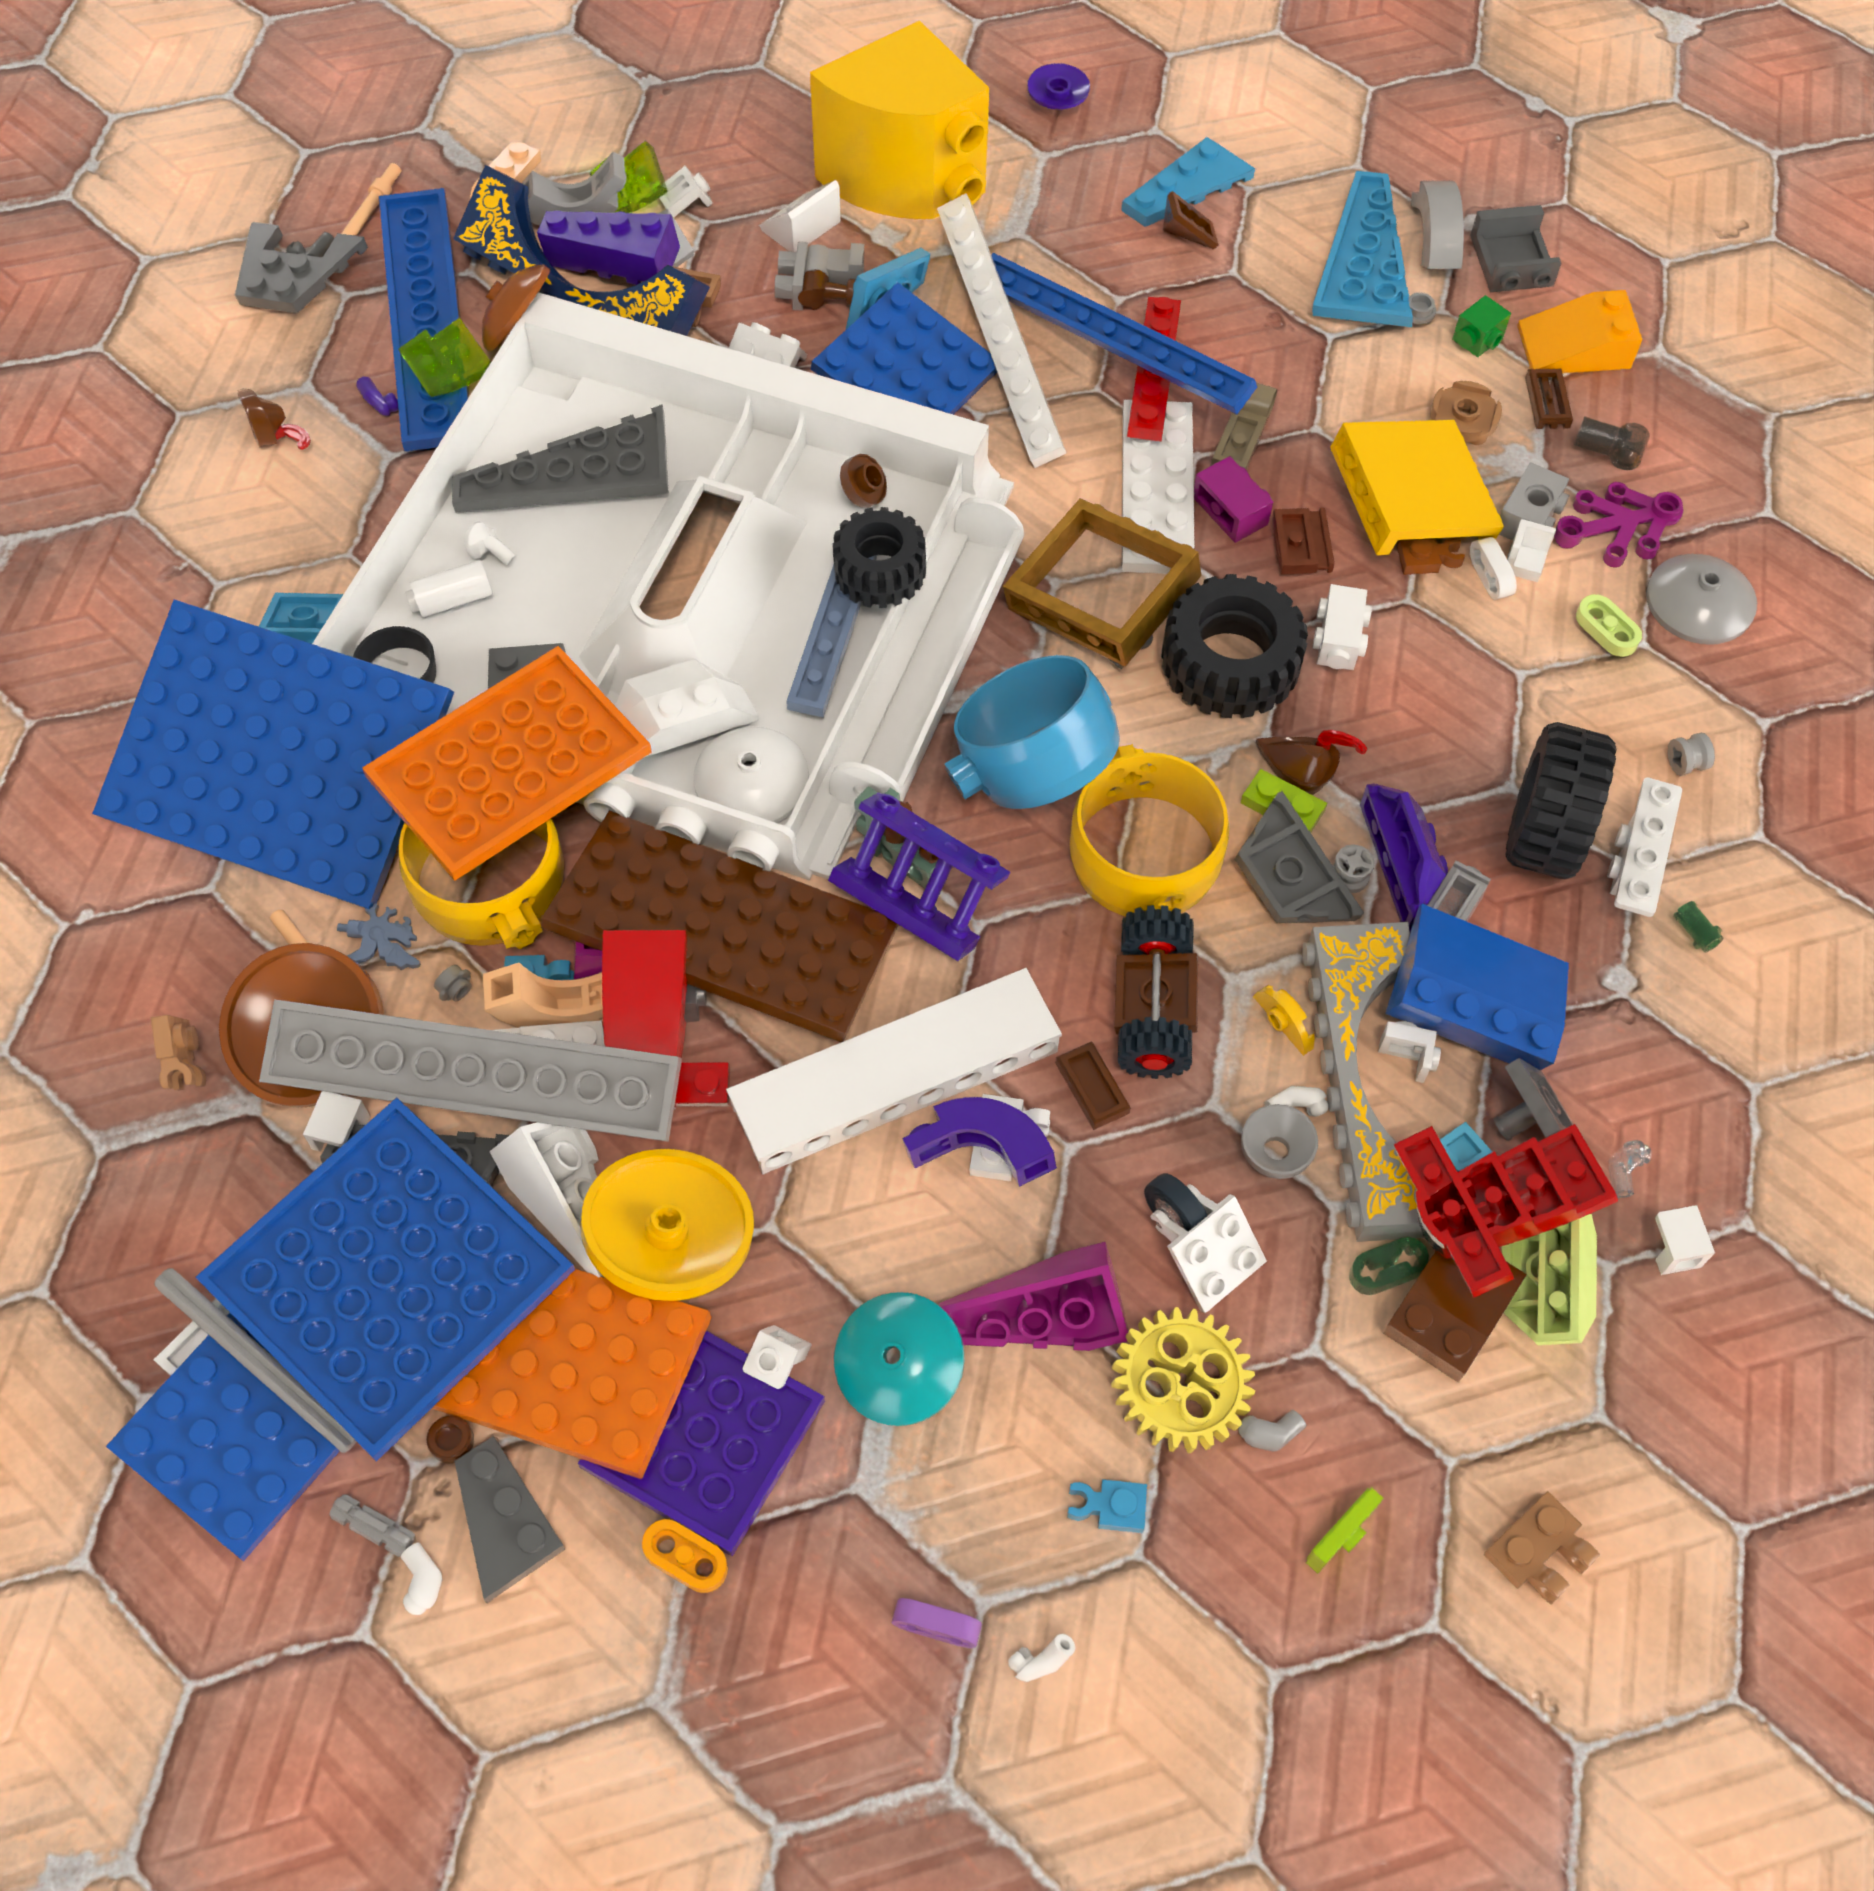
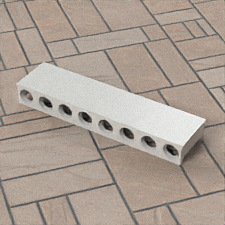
M1024 968L727 1088L726 1091L733 1111L736 1112L763 1175L1058 1052L1059 1038L1062 1036V1033L1027 968ZM1044 1043H1047V1044L1044 1045L1043 1047H1041V1048H1039V1049H1037V1050H1034V1049L1037 1048L1038 1046H1040V1045H1042V1044H1044ZM1010 1058V1059H1009L1008 1061H1006L1005 1063L1000 1064V1065H997V1064H999L1000 1062H1002L1003 1060H1006V1059ZM974 1073V1074L971 1075L970 1077H968V1078H966V1079H964V1080L959 1081V1080L962 1079L963 1077H965V1076H967V1075H969V1074ZM933 1089H936V1090L933 1091L932 1093H930V1094H928V1095H925V1096H922V1095H924L925 1093H927L928 1091H931V1090H933ZM899 1104L897 1107H895V1108H893V1109H891V1110H889V1111L884 1112V1111L887 1110L888 1108H890V1107H892V1106H894V1105ZM858 1120H861V1121L858 1122L857 1124H855V1125H853V1126H850V1127H847V1126L850 1125L851 1123L856 1122V1121H858ZM822 1136L820 1139H818V1140H816V1141H814V1142L808 1143L809 1141H811V1140H813V1139H815V1138H817V1137ZM784 1152L783 1154H781V1155L778 1156V1157L769 1159V1158H771L772 1156H774V1155H776V1154H778V1153Z

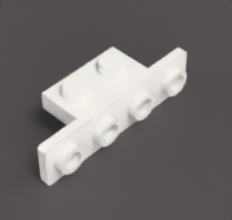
M1648 777L1644 778L1636 811L1629 824H1621L1617 833L1615 846L1621 848L1619 856H1613L1607 877L1613 879L1610 894L1616 895L1615 907L1647 917H1652L1656 912L1682 794L1680 786Z

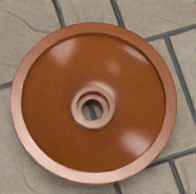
M534 265L519 270L510 276L504 284L497 280L490 288L485 297L491 302L487 306L482 320L483 347L488 352H492L502 342L531 304L549 275L550 269L547 266Z

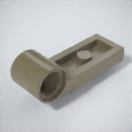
M1256 382L1257 389L1237 415L1231 414L1213 455L1211 466L1231 456L1239 466L1244 467L1246 470L1248 469L1271 414L1277 395V388Z

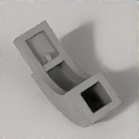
M612 152L590 178L574 184L557 183L531 171L522 182L528 186L531 223L540 226L546 211L614 213L618 209L617 192L622 190L627 179L624 157Z
M1453 180L1420 181L1419 192H1412L1411 206L1420 209L1423 220L1421 266L1428 269H1462L1464 220L1459 188Z

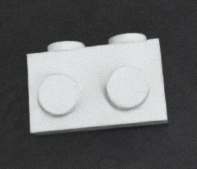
M752 322L751 327L739 323L729 346V349L793 368L796 367L798 359L805 361L808 355L799 347L801 342L785 334H782L781 338L770 335V329L755 322Z

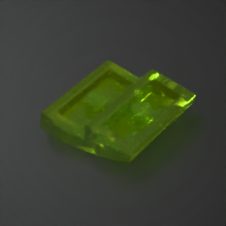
M646 140L624 157L627 179L622 190L617 192L618 209L614 213L635 212L668 192L654 147ZM604 161L590 171V176L598 170Z
M460 317L433 337L425 329L398 349L430 397L447 394L476 382L482 378L491 363Z

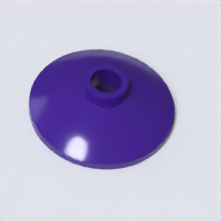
M1053 63L1036 69L1028 79L1027 89L1030 97L1039 105L1061 110L1076 107L1084 102L1090 92V82L1086 74L1080 69L1068 64Z

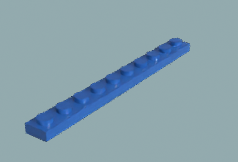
M994 252L991 255L1009 302L1236 415L1258 387L1255 379Z

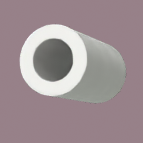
M480 560L409 582L412 590L405 592L412 613L420 611L422 618L493 595Z

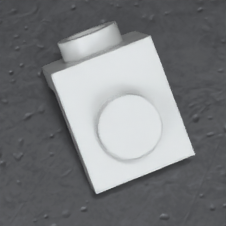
M1388 1021L1380 1038L1378 1052L1418 1061L1415 1081L1424 1083L1429 1071L1436 1072L1438 1068L1441 1048L1434 1047L1436 1031L1418 1028L1415 1024L1407 1021Z

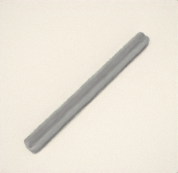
M168 1268L157 1277L154 1282L155 1287L340 1452L346 1453L357 1443L272 1355L172 1268Z

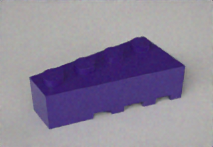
M546 211L537 231L543 253L553 267L584 273L588 269L598 272L599 277L610 279L613 275L626 278L627 283L634 285L648 280L667 265L673 267L680 249L672 214Z

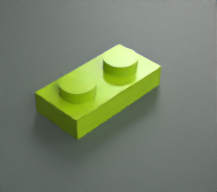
M1260 768L1243 793L1241 804L1264 815L1277 793L1283 791L1311 833L1324 814L1328 803Z

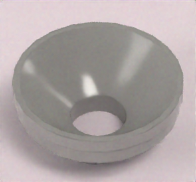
M1281 1104L1267 1105L1256 1110L1246 1120L1241 1137L1242 1151L1247 1162L1259 1173L1270 1178H1291L1306 1170L1314 1160L1318 1149V1135L1312 1121L1298 1109ZM1270 1141H1279L1286 1146L1288 1155L1282 1160H1274L1267 1156L1264 1151V1145Z

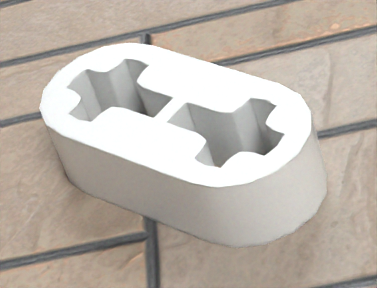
M1489 537L1473 541L1470 546L1471 561L1489 596L1497 600L1514 595L1517 588L1515 574L1495 538Z

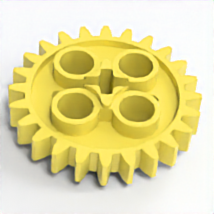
M1175 1307L1170 1313L1169 1320L1159 1310L1153 1316V1323L1145 1317L1141 1319L1138 1323L1140 1332L1132 1328L1129 1330L1125 1337L1130 1344L1121 1343L1117 1348L1116 1352L1124 1359L1116 1360L1112 1365V1369L1123 1374V1376L1115 1378L1111 1383V1387L1122 1389L1124 1393L1119 1396L1115 1403L1116 1405L1130 1406L1131 1410L1125 1416V1422L1138 1418L1141 1423L1136 1434L1141 1435L1150 1429L1153 1432L1152 1445L1154 1446L1164 1437L1168 1439V1447L1171 1452L1183 1441L1187 1453H1192L1197 1447L1198 1440L1202 1447L1208 1450L1214 1445L1213 1436L1220 1442H1224L1230 1436L1227 1428L1236 1431L1242 1425L1237 1415L1245 1416L1251 1409L1247 1403L1242 1401L1250 1399L1255 1394L1254 1389L1244 1385V1383L1250 1381L1255 1376V1372L1242 1369V1365L1249 1360L1250 1355H1237L1235 1349L1242 1340L1236 1338L1228 1341L1225 1338L1229 1329L1227 1324L1218 1330L1212 1328L1214 1316L1211 1314L1202 1323L1198 1321L1197 1309H1192L1187 1318L1183 1319L1179 1307ZM1170 1342L1176 1345L1180 1350L1181 1357L1174 1359L1166 1355L1162 1344ZM1152 1360L1157 1367L1149 1366L1148 1361ZM1203 1362H1210L1217 1366L1220 1378L1214 1379L1206 1375L1202 1366ZM1180 1372L1187 1376L1186 1383L1188 1385L1186 1387L1179 1383L1181 1378ZM1148 1380L1158 1382L1163 1388L1164 1397L1157 1398L1149 1394L1145 1382ZM1209 1391L1216 1392L1218 1399H1214ZM1187 1400L1196 1401L1201 1405L1204 1413L1203 1418H1196L1189 1414L1186 1409Z

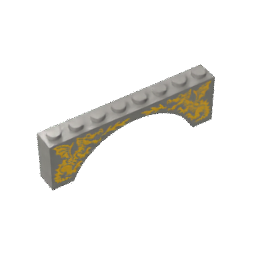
M1408 922L1313 927L1309 941L1303 943L1302 948L1304 965L1310 966L1312 978H1309L1308 982L1309 998L1311 1002H1316L1318 1014H1315L1314 1018L1315 1034L1317 1038H1322L1324 1050L1321 1051L1320 1055L1321 1070L1323 1074L1329 1075L1330 1087L1327 1088L1328 1110L1330 1112L1335 1111L1337 1125L1333 1126V1142L1336 1150L1341 1149L1343 1163L1339 1167L1340 1183L1342 1188H1348L1350 1202L1346 1204V1219L1349 1228L1355 1229L1357 1242L1424 1238L1418 1221L1417 1190L1393 1144L1397 1142L1384 1129L1368 1103L1362 1088L1356 1056L1358 1029L1364 1013L1371 1003L1396 981L1410 936Z

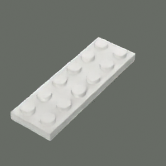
M1124 400L1122 428V517H1128L1138 525L1150 530H1157L1169 539L1180 544H1188L1194 548L1192 402L1167 401L1162 442L1127 437L1132 400ZM1122 546V572L1167 574L1171 570V568Z

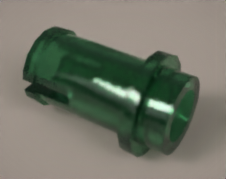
M1694 901L1684 904L1673 915L1693 938V946L1696 949L1701 948L1703 952H1709L1724 939L1720 934L1722 929L1719 926H1713Z

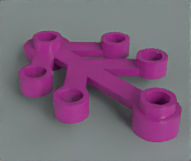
M1613 482L1608 486L1605 499L1596 496L1590 490H1581L1576 494L1573 502V508L1578 513L1589 514L1594 510L1609 517L1584 523L1583 520L1576 516H1564L1557 523L1554 538L1560 547L1569 549L1580 544L1585 537L1620 529L1614 542L1607 546L1603 555L1605 564L1616 568L1623 565L1628 555L1627 546L1638 524L1652 521L1647 535L1640 537L1635 547V552L1640 558L1652 559L1656 556L1660 547L1659 539L1665 526L1674 525L1681 520L1684 512L1683 502L1679 496L1671 492H1661L1652 498L1629 489L1621 482ZM1627 502L1641 509L1631 510L1621 505Z

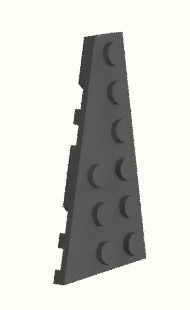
M663 404L651 408V414L636 419L633 414L621 418L622 424L607 429L597 426L547 444L548 449L531 455L529 450L516 454V460L498 465L492 462L452 476V504L455 513L669 493Z

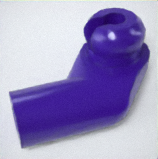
M367 376L360 377L357 380L356 387L361 396L380 415L390 416L391 412L399 410L395 394L388 393L382 396L372 379Z

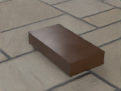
M1092 1041L1056 1057V1066L1093 1130L1130 1114V1105Z

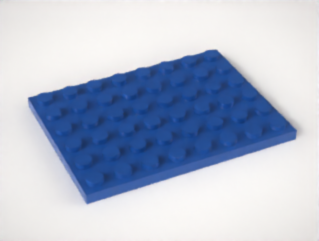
M174 599L92 814L370 909L379 899L405 822L365 777L362 767L446 716L455 692L441 685Z

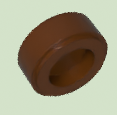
M444 1416L431 1425L427 1433L426 1442L428 1449L438 1461L451 1464L472 1450L474 1435L464 1419L458 1416Z

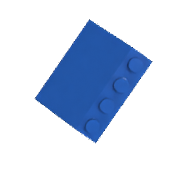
M1421 904L1414 920L1385 1014L1402 1021L1411 1022L1419 1028L1436 1031V1034L1506 1063L1510 1064L1520 1058L1538 1070H1542L1554 1064L1564 1031L1569 963Z

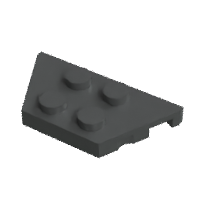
M1283 791L1277 793L1235 858L1236 863L1276 923L1339 922L1360 919L1364 911Z

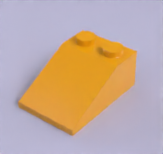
M1626 290L1591 292L1519 320L1517 324L1530 369H1562V373L1631 369L1643 340Z

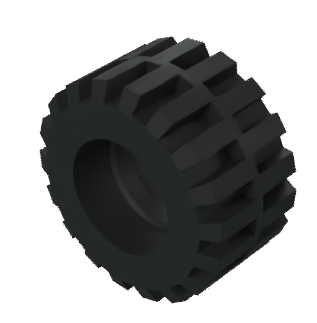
M880 507V510L873 511V508H867L863 514L855 512L850 515V521L844 520L840 524V530L835 531L833 536L834 543H832L836 583L840 585L841 592L844 595L849 594L850 600L855 603L863 601V606L869 608L872 607V604L879 605V608H887V604L890 603L897 606L902 604L903 598L910 600L914 597L915 590L921 589L923 579L926 578L925 537H923V530L920 525L916 526L915 519L911 516L904 517L903 512L897 509L894 512H890L888 507ZM876 555H886L891 557L885 560L868 559L869 557Z

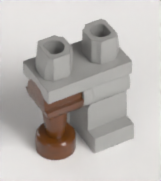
M798 242L797 252L779 251L778 274L793 276L776 275L775 298L792 299L793 310H803V306L813 308V310L818 309L824 304L826 299H846V304L851 306L854 293L853 284L857 276L864 273V244L851 243L850 250L829 249L819 244L808 247V242Z

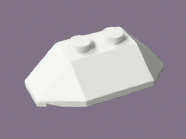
M696 659L625 680L615 704L616 708L650 743L652 753L647 756L756 722L759 718L742 686Z

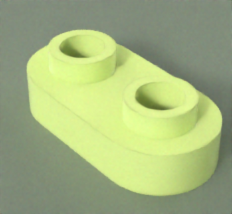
M1593 594L1582 599L1576 612L1578 624L1609 653L1621 657L1633 654L1642 639V631L1639 626L1605 596Z

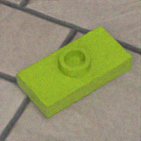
M1372 1487L1370 1489L1367 1488L1312 1549L1306 1558V1564L1319 1574L1342 1547L1350 1553L1367 1533L1361 1528V1525L1376 1510L1384 1498Z

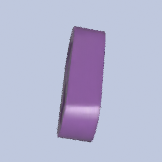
M899 1598L897 1600L891 1622L900 1629L965 1648H976L982 1623L973 1617L906 1598Z

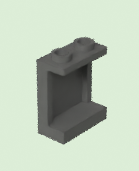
M1541 205L1477 211L1470 237L1490 292L1554 286L1562 263L1559 257L1550 258L1541 235L1540 226L1544 217Z

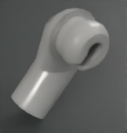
M1291 1410L1277 1423L1258 1419L1252 1415L1246 1416L1241 1420L1242 1425L1238 1428V1432L1248 1445L1273 1452L1283 1448L1304 1430L1307 1425L1298 1412Z

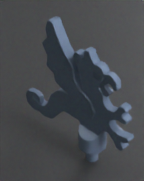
M376 903L370 909L365 908V912L370 916V920H349L348 924L338 923L337 931L347 932V937L362 938L361 947L347 955L357 963L365 962L372 958L378 948L379 957L386 961L387 966H396L400 970L407 967L413 969L420 967V961L405 952L399 945L401 943L406 948L411 947L410 941H417V936L412 933L410 918L404 916L403 920L405 923L399 924V921H395V923L388 921L390 917L397 915L396 908L390 910L389 907H386V912L382 916L377 917L378 904Z

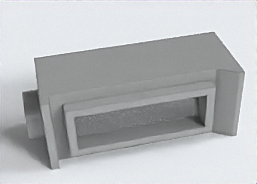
M1455 861L1428 906L1468 922L1483 898L1491 879L1483 875L1478 869Z

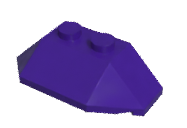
M1375 783L1367 784L1360 807L1400 922H1408L1411 933L1419 905L1424 904L1428 906L1447 876V862L1443 855L1439 856L1436 848L1434 826L1432 823H1427L1423 809L1408 792Z

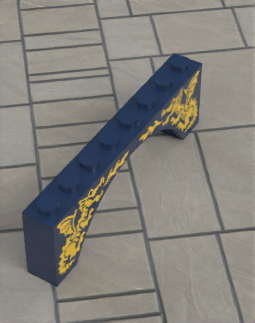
M486 164L453 237L455 241L465 246L463 249L464 253L480 261L483 256L490 260L488 263L489 267L505 275L508 270L516 273L519 270L534 265L547 266L550 272L539 293L685 336L688 335L710 288L705 283L670 265L665 266L648 280L623 290L596 292L576 287L557 272L541 250L530 219L528 186Z

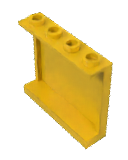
M1455 420L1344 422L1340 427L1330 449L1376 555H1389L1396 542L1404 539L1478 536L1479 540L1493 537L1496 540L1504 528L1502 519L1493 504L1489 491L1478 472L1476 463L1471 457Z

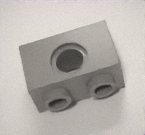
M1530 462L1502 509L1500 517L1504 528L1499 535L1513 540L1521 519L1553 528L1556 521L1552 517L1553 514L1557 513L1560 515L1570 496L1564 493L1569 478Z

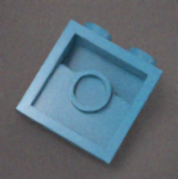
M274 593L259 627L312 644L344 594Z

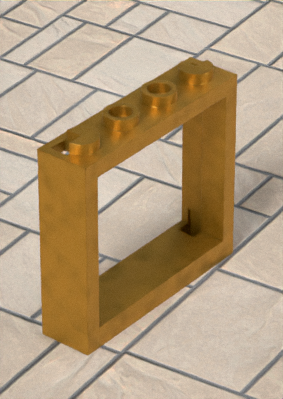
M1080 498L1003 585V590L1009 610L1126 667L1167 618L1169 611L1173 609V603L1179 595L1186 594V589L1194 585L1202 576L1199 552L1188 544H1180L1165 537L1157 530L1147 529L1136 524L1128 517H1121L1106 510L1099 504H1092ZM1086 529L1171 568L1121 629L1036 588Z

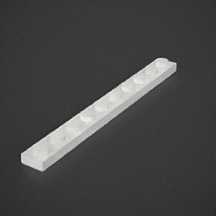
M964 194L938 207L937 210L1030 461L1037 468L1066 454V450L973 206L967 194Z

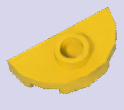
M1267 985L1254 994L1253 998L1267 1013L1270 1024L1277 1031H1282L1303 1056L1314 1049V1033L1309 1035L1302 1023L1307 1016L1297 1001L1287 991L1280 989L1276 992L1273 990V986Z

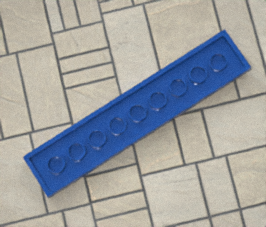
M444 188L379 196L401 441L404 452L438 447L469 398L448 206Z

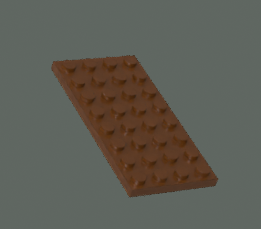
M610 810L541 919L542 929L602 951L603 931L686 930L687 953L685 975L687 977V984L838 1042H844L898 927L897 923L874 909L773 871L763 870L762 867L741 859L728 857L725 853L701 844H695L693 841L669 832L657 830L653 826L629 817L620 816L618 813Z

